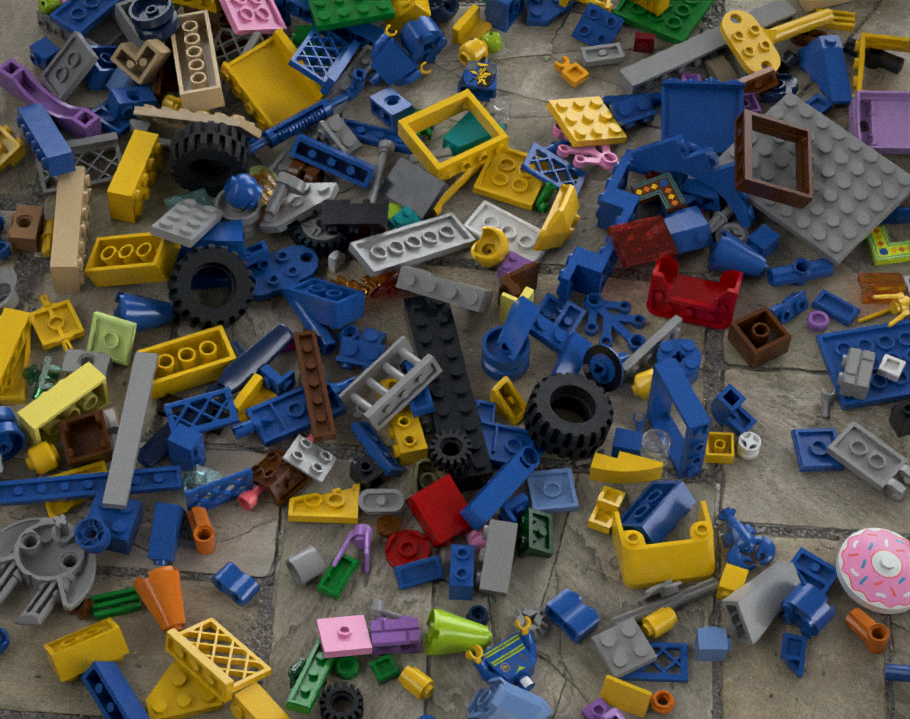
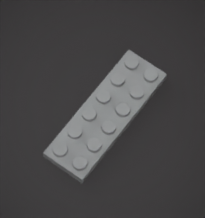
M450 212L350 242L348 249L373 278L401 269L402 266H411L472 247L476 239L458 218Z

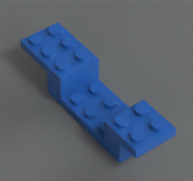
M623 156L620 163L615 164L612 172L613 176L607 179L605 192H601L597 200V204L600 205L595 216L598 218L597 227L609 231L606 237V246H601L599 253L577 246L573 254L569 253L566 260V268L561 269L558 281L560 283L556 294L559 295V300L564 303L570 300L574 291L584 295L593 292L601 294L623 250L622 247L625 246L636 224L640 196L625 191L628 185L631 158Z

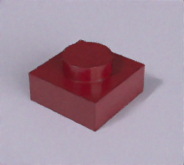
M636 32L633 52L653 54L655 34Z

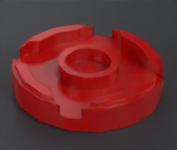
M404 529L402 532L393 533L388 538L385 545L386 560L391 567H396L431 557V545L428 542V538L421 532Z

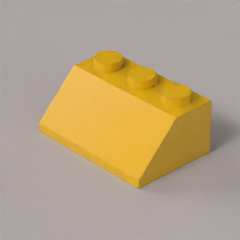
M110 617L43 645L49 661L61 682H71L78 679L79 675L86 672L94 661L118 662L124 658V655L129 654L120 627Z

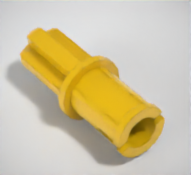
M53 219L44 221L43 234L40 236L42 242L41 254L45 255V258L51 256Z

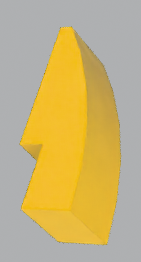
M619 451L618 458L595 452L590 467L589 479L616 484L653 481L661 479L664 462Z

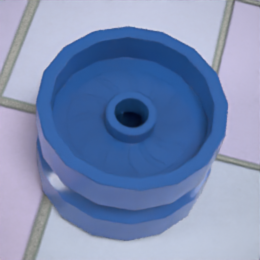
M499 325L491 328L483 337L482 368L485 374L494 380L500 381L504 376H508L512 382L520 379L529 368L530 339L528 336L526 337L515 360L510 363L506 357L511 352L503 342L499 346L496 345L504 326Z
M0 406V453L2 454L3 462L17 455L23 449L26 443V436L18 424L15 413L8 407Z

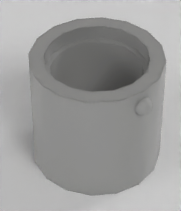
M311 545L293 556L289 555L288 559L285 560L290 575L300 586H306L308 581L326 571L322 557Z

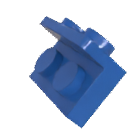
M648 92L609 105L613 117L620 127L623 126L624 129L636 126L635 122L641 120L643 124L653 121L654 116L659 114L658 109H653Z
M343 337L339 356H336V362L342 369L353 370V368L362 369L361 372H364L386 351V346Z

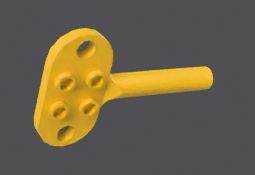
M825 8L773 28L764 29L751 14L741 10H732L724 15L720 22L719 30L732 53L749 75L762 70L761 65L767 67L772 65L776 73L780 66V56L774 44L831 24L834 21V15L829 8ZM730 18L736 19L738 23H733Z

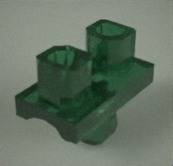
M45 356L40 370H38L37 364H32L31 367L23 370L22 376L27 380V385L32 386L33 382H36L32 395L34 400L41 393L47 392L56 385L46 381V378L56 381L59 378L62 367L51 363V356Z

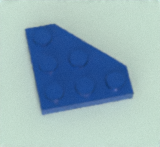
M527 0V26L547 27L552 23L553 19L558 16L561 17L572 10V6L577 4L578 1H569L565 8L558 5L559 0Z

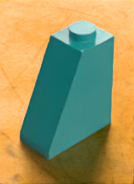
M469 111L443 137L442 148L450 147L454 157L493 138ZM498 123L505 132V126Z

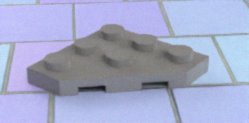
M305 182L306 187L302 195H296L288 191L276 216L267 214L268 212L265 213L259 225L261 233H281L288 229L286 225L295 220L300 222L314 214L313 210L323 205L324 200L335 199L339 190L337 182Z

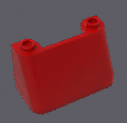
M659 254L652 274L646 303L648 311L655 316L671 319L677 315L683 319L682 322L718 330L727 329L733 319L744 272L726 270L722 273L718 283L677 274V260L674 257Z

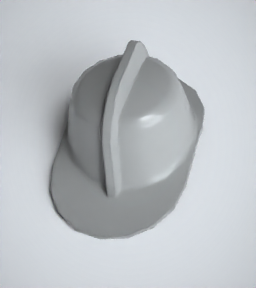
M5 269L0 272V315L4 307L14 309L19 303V297L15 290L17 275L12 269Z

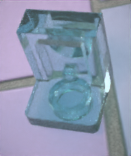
M196 464L184 475V491L218 480L221 477V473Z

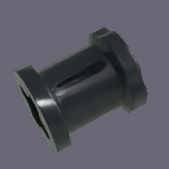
M792 49L786 50L784 57L780 59V66L777 71L789 74L792 67L799 64L801 60L799 54Z

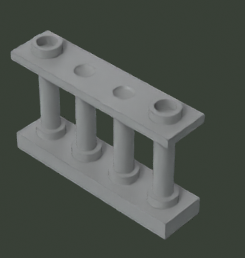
M404 336L400 337L338 395L349 411L356 405L366 411L363 415L377 432L442 372L435 358L429 353L422 360L412 354L414 350ZM404 360L414 365L406 375L396 369ZM388 375L398 381L390 390L379 383ZM372 390L382 396L374 405H371L364 399Z

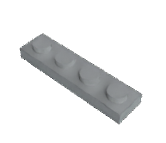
M677 315L672 317L622 364L624 371L622 382L624 384L630 378L634 379V376L640 372L644 365L648 366L653 361L663 341L677 339L682 333V318Z

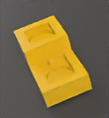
M604 485L588 520L587 527L609 535L612 529L614 512L620 510L626 493Z

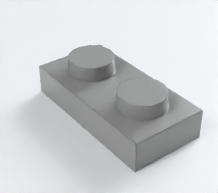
M620 42L582 47L580 51L585 68L624 62V54Z

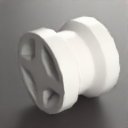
M744 432L741 434L737 445L739 457L744 460L755 459L759 454L761 446L760 437L754 432Z

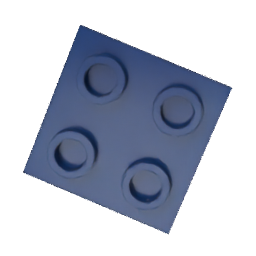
M589 2L571 36L589 46L611 44L616 35L620 33L625 19Z

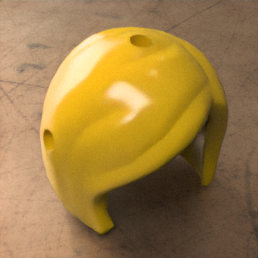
M485 226L482 227L483 232L480 239L471 247V255L478 264L489 268L505 260L509 252V243L503 231L498 228Z

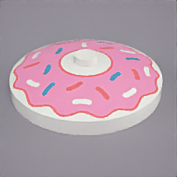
M867 528L850 535L844 541L836 558L837 576L846 593L858 604L874 612L897 614L910 610V541L893 531L881 528Z

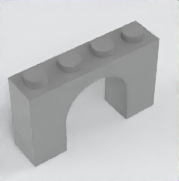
M402 266L396 284L398 288L476 312H488L494 293L493 290L448 280L433 275V272L414 266Z

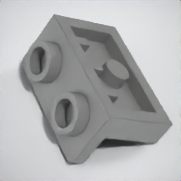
M337 113L326 121L321 120L318 123V136L323 141H326L329 146L349 155L361 148L362 144Z

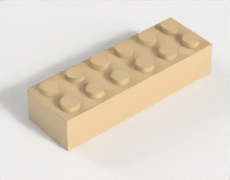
M208 10L178 15L180 25L171 36L183 109L196 112L197 110L225 106Z
M75 166L76 171L58 175L50 261L55 294L81 293L82 285L86 284V274L83 272V268L87 264V255L84 254L85 251H88V238H86V234L90 233V223L87 221V218L91 217V205L88 204L89 201H92V188H88L90 187V175H86L85 166Z

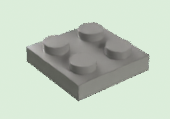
M633 617L591 638L592 644L610 674L615 678L619 679L657 660L656 653Z

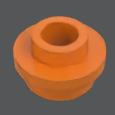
M660 690L652 695L650 705L656 713L668 714L673 710L675 700L670 692ZM663 701L667 705H660L658 702Z

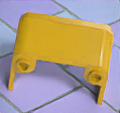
M705 500L700 502L697 522L690 527V539L645 544L644 537L640 532L636 530L623 531L619 511L614 512L611 533L622 580L626 587L630 589L651 588L672 579L673 583L681 581L683 584L706 581L713 577L715 571L714 535Z

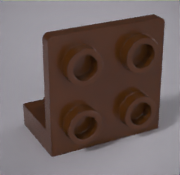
M537 261L524 264L521 268L507 272L500 277L499 306L500 297L503 292L519 298L526 286L534 289V291L537 289L539 269Z
M275 449L269 452L257 465L252 466L251 469L253 483L265 487L275 506L281 507L313 478L284 461L282 458L286 452Z

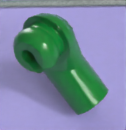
M546 183L535 202L536 211L542 214L549 210L547 203L556 189L553 183Z

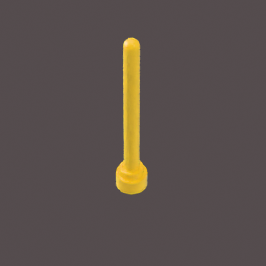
M486 162L465 171L444 192L429 217H437L442 212V206Z

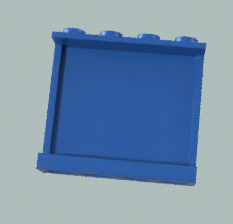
M678 78L663 80L661 85V140L682 134L687 142L696 144L701 150L712 147L713 151L720 157L734 143V120L744 110L745 82H740L737 79H731L728 82H720L718 79L699 81L696 78H690L687 81H680Z

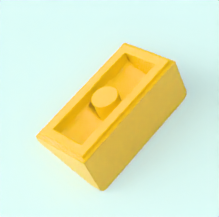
M606 675L600 697L606 704L640 718L645 716L652 696L650 691L610 675Z

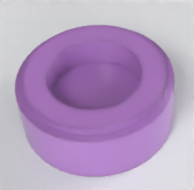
M812 311L808 315L807 326L810 330L823 332L828 328L829 317L823 311Z

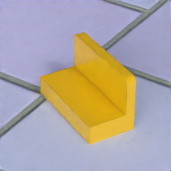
M473 4L452 27L451 42L461 46L471 38L481 40L483 35L491 30L492 24L479 18V6Z
M256 373L233 400L239 421L242 423L248 420L245 415V409L277 397L276 393L263 387V377Z

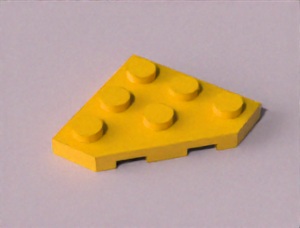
M200 650L203 654L211 655L210 651ZM177 660L173 661L146 698L150 719H181L223 709L222 701Z

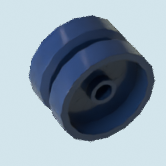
M134 0L129 7L130 18L137 35L143 41L149 39L163 41L171 37L179 28L180 20L172 0Z

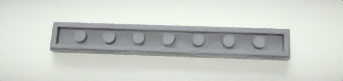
M135 352L102 501L103 508L123 510L127 508L158 363V354Z

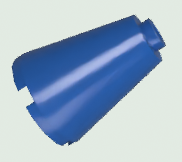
M722 229L719 233L722 237L720 241H715L707 261L709 264L706 265V268L719 272L726 270L744 272L743 276L759 278L760 275L764 276L768 268L766 258L730 232Z
M126 292L116 293L115 303H119V305H117V309H114V317L137 323L136 332L169 325L172 320H175L176 312L172 309L170 302Z

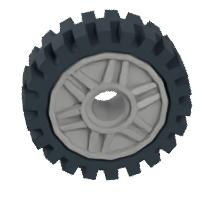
M323 205L313 210L314 214L300 222L298 220L292 222V235L296 245H304L307 248H311L319 259H321L322 255H325V259H328V256L335 250L344 253L346 248L348 249L350 242L354 241V237L348 236L346 233L330 235L326 234L325 231H321Z

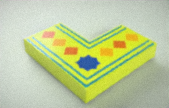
M885 226L876 227L865 238L875 266L910 261V240L891 242Z

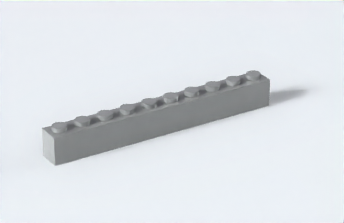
M786 0L771 1L769 4L749 12L764 29H770L795 20L797 13ZM736 19L731 20L733 23H738ZM717 26L680 44H675L662 52L660 51L651 57L642 59L631 66L624 67L619 71L618 85L626 94L647 93L660 87L663 80L667 78H680L681 73H691L706 66L705 60L721 55L726 57L733 53L720 33V26Z

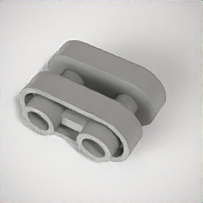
M366 489L358 497L360 508L369 516H396L403 513L406 508L405 498L402 492L397 489Z

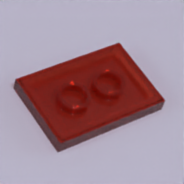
M662 215L609 226L606 230L623 268L676 256L679 253Z

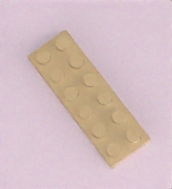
M144 104L143 107L135 106L133 112L137 117L150 122L151 125L156 127L184 129L186 125L191 123L194 125L198 121H203V123L214 121V123H226L229 127L233 126L237 129V132L241 131L245 137L260 139L262 132L255 127V123L245 121V117L233 114L232 117H227V115L219 112L209 115L208 112L201 110L191 113L190 110L179 108V111H174L170 107L161 106V109H157L155 106Z

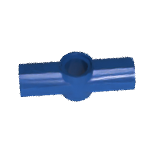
M798 258L793 264L768 268V283L773 287L787 284L803 286L808 280L833 276V263L827 258L811 261Z

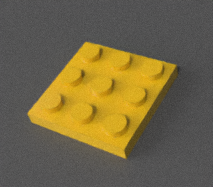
M600 96L548 100L547 109L573 148L625 143L627 139L626 134Z
M508 147V151L486 161L473 186V193L532 211L545 183L520 169L528 153ZM547 162L539 163L542 171L550 170ZM535 164L529 165V167L537 171Z

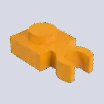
M562 56L563 64L556 60L554 61V68L561 72V77L575 88L589 79V72L577 62L571 64L567 56Z

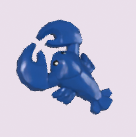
M727 507L720 512L718 520L725 521L727 533L721 535L722 543L725 548L731 544V548L726 556L728 564L747 569L749 572L754 570L756 564L746 565L744 563H750L753 560L739 552L751 553L756 545H759L756 552V560L760 559L761 555H764V559L759 562L760 566L767 565L773 560L775 545L770 538L754 536L757 532L749 523L743 525L734 517L736 513L734 508L730 509V507Z

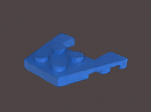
M476 399L475 404L491 465L502 467L524 446L533 447L541 458L545 449H540L536 446V441L531 440L526 429L494 423L496 403Z

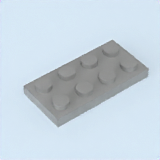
M183 198L151 226L150 234L191 248L221 220L223 212L216 210L214 206H204L198 204L193 199Z

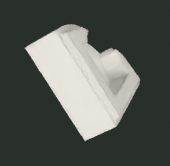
M338 250L333 251L328 256L329 270L334 273L337 272L346 260V255Z

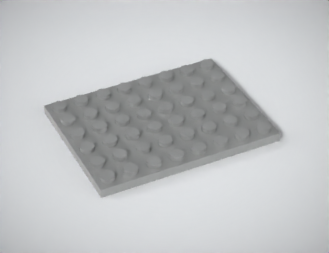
M789 91L765 115L811 129L813 141L812 156L814 158L812 163V173H814L813 200L803 209L749 194L748 201L837 266L910 195V174ZM752 131L753 178L796 190L795 143ZM734 143L719 157V166L734 162Z

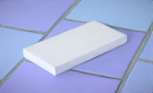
M486 200L481 203L463 224L477 240L480 239L483 232L482 227L490 226L503 231L509 243L507 256L513 251L532 262H539L549 250H533L541 229Z

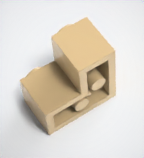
M159 39L146 40L141 48L137 47L133 42L120 43L110 60L139 85L150 84L172 51Z

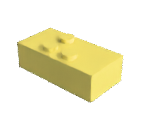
M88 361L17 412L20 427L26 436V442L31 447L44 441L49 442L50 445L55 444L62 439L58 421L101 410L109 405L110 398L106 377Z

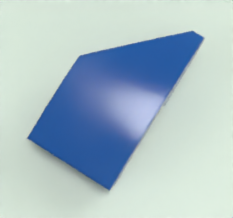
M784 632L780 658L798 678L802 679L808 637Z

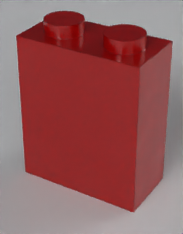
M449 474L405 500L434 548L440 544L444 548L455 541L453 536L460 533L461 536H464L473 530L459 514L467 505V502Z

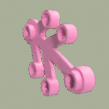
M554 122L552 128L553 136L556 139L568 140L557 122ZM565 144L559 145L557 149V155L562 158L568 157L569 154H579L573 160V165L577 168H584L585 164L600 165L604 170L611 171L615 164L619 163L617 155L610 152L611 144L597 145L599 151L596 150L595 146L573 148V146Z

